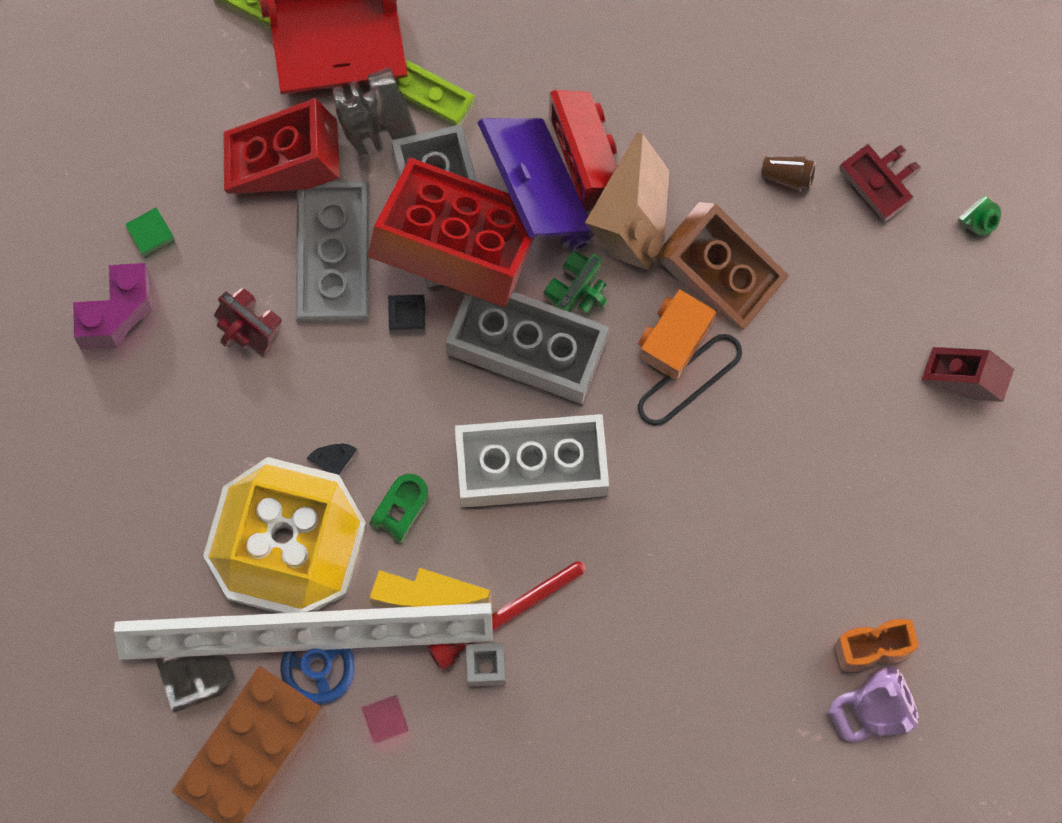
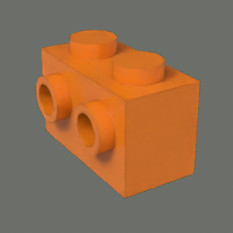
M680 289L673 299L667 296L657 312V315L661 318L655 328L648 326L638 342V345L642 347L640 359L677 381L713 325L717 311Z

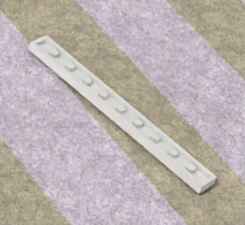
M491 603L120 621L115 622L114 636L119 660L308 651L311 649L329 650L493 641Z

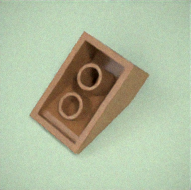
M639 132L636 133L585 223L612 258L647 270L652 260L659 254L665 238L669 169L646 137Z

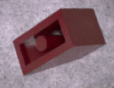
M933 347L922 380L928 384L974 400L1003 402L1014 368L991 350Z

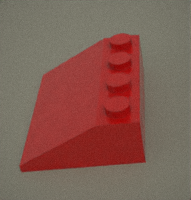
M410 157L374 225L367 257L506 308L535 237L529 238L509 193Z

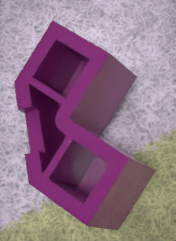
M146 263L109 265L110 300L73 302L74 338L80 349L117 347L126 338V334L140 319L143 320L152 311L151 276Z

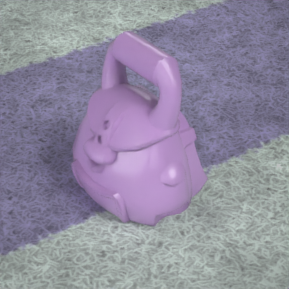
M895 667L879 668L870 673L867 680L860 687L835 699L828 711L840 739L852 743L860 742L876 734L878 736L908 734L917 727L919 718L916 704L902 673ZM853 704L857 718L863 726L858 732H853L842 708L843 705Z

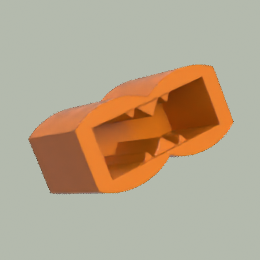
M909 619L889 620L881 624L877 629L871 627L851 629L842 634L835 644L840 668L845 672L864 671L877 662L882 664L902 662L912 656L919 647L913 621Z

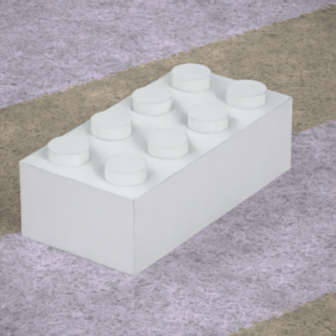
M603 414L455 426L461 508L608 496L609 478Z

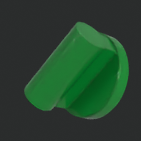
M983 195L958 218V222L963 228L970 229L980 236L988 235L1000 223V206Z

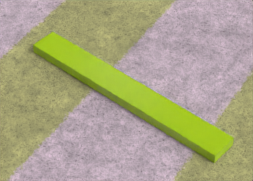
M214 0L271 30L270 18H262L260 0ZM406 59L407 78L370 82L451 126L462 124L476 101L475 95Z

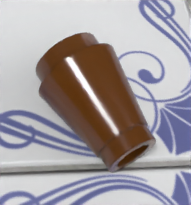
M765 156L761 177L798 191H802L803 188L811 189L815 176L816 161L808 160V156Z

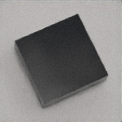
M424 294L388 295L389 334L426 333Z

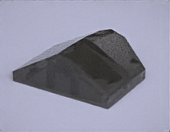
M224 655L155 658L173 713L221 696L235 677L230 661Z

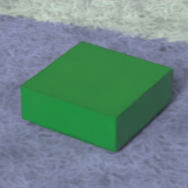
M157 207L125 224L143 257L175 241L173 234Z

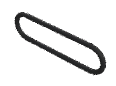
M719 334L709 340L694 353L687 365L715 342L723 339L730 340L735 344L737 348L735 359L665 417L659 420L650 419L644 413V402L672 379L667 375L640 398L638 413L641 418L652 425H662L669 421L741 360L742 346L734 336L728 334Z

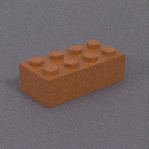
M259 665L171 792L178 799L214 823H250L324 716L322 707Z

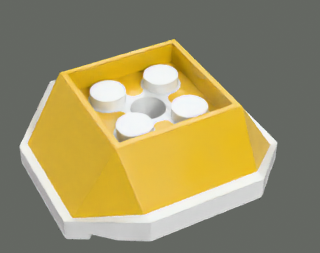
M267 457L223 486L203 557L228 601L278 614L315 612L329 603L347 596L365 533L366 522L339 475ZM287 528L293 531L292 539L285 544H279L273 540L275 533L280 529Z

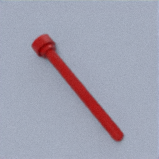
M581 561L572 563L493 613V631L584 574L586 569L584 563ZM475 642L430 644L427 646V650L438 668L443 672L455 664L454 660L460 657L459 652L466 649L467 644Z

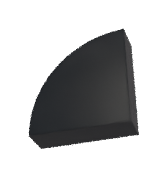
M345 443L331 444L315 449L306 459L321 471L337 474L341 477L358 453V449Z

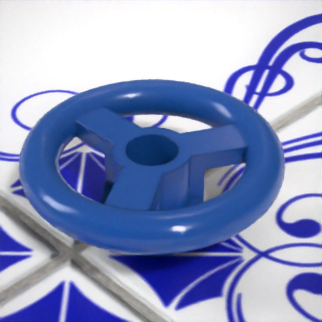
M350 648L329 649L326 651L311 649L303 657L295 656L298 651L283 653L280 665L282 681L318 705L330 703L338 699L348 690L355 673V661ZM340 654L344 663L343 675L339 683L330 690L326 677L331 671L332 661ZM313 662H323L324 668L320 672H313L310 669ZM292 668L303 670V673L309 679L315 680L318 694L307 692L299 687L293 678Z

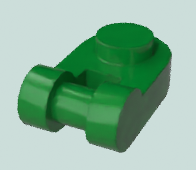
M415 474L399 476L393 482L373 514L369 525L377 530L383 528L392 534V539L402 543L427 502L428 487L425 481ZM393 507L405 512L400 521L389 516Z

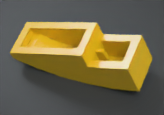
M419 568L415 581L379 570L369 599L371 605L381 608L489 603L491 593L488 589Z

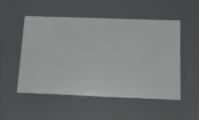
M331 181L311 189L297 190V323L369 322V258L367 257L369 251V181Z

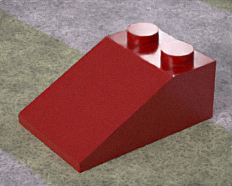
M316 98L223 132L224 191L227 194L306 190L339 179L337 119Z

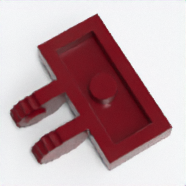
M866 144L841 163L839 170L879 217L886 222L912 202L914 196L903 184L915 176L921 167L917 162H914L895 175L889 167L900 161L907 150L900 145L883 158H880L873 148Z

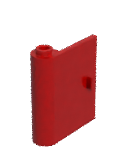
M260 0L262 18H270L280 94L408 77L397 11V0Z

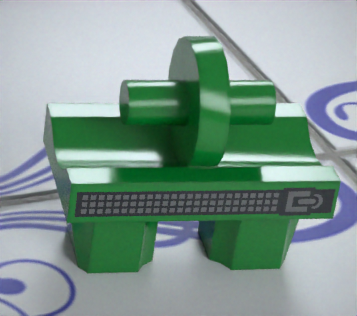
M572 251L564 262L562 270L574 277L575 280L568 287L556 278H553L545 288L543 297L554 307L568 312L573 311L581 298L584 300L578 309L583 313L587 314L592 306L603 309L608 301L601 293L607 284L603 280L598 279L595 285L591 287V284L602 270L599 265L603 259L595 254L589 259L578 252Z

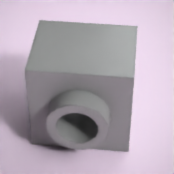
M504 643L467 644L468 687L505 685ZM484 661L490 662L493 665L492 671L482 673L478 668L480 663Z

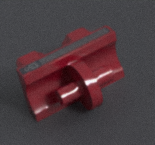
M245 288L240 289L233 295L225 291L218 298L220 304L214 314V317L219 320L217 327L224 332L220 343L226 348L231 347L235 343L243 349L249 345L260 355L264 356L271 348L273 338L280 329L282 319L272 310H267L259 318L252 313L251 310L255 308L256 300Z

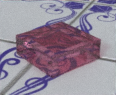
M397 695L361 707L374 744L409 732Z

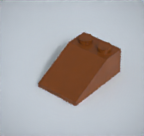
M699 202L663 244L659 254L655 257L680 282L742 330L749 325L789 276L716 203Z

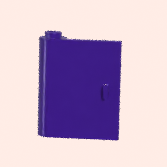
M480 119L477 122L529 238L562 236L560 238L562 247L571 248L572 251H578L589 246L592 243L591 238L594 234L585 223L588 218L587 212L544 119Z

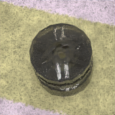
M390 66L368 74L370 91L367 93H363L355 80L351 81L349 84L354 96L352 99H348L342 85L333 88L335 111L347 141L356 149L361 159L369 156V150L365 141L368 138H371L375 149L379 152L383 150L380 135L383 132L387 131L392 140L417 135L411 114Z

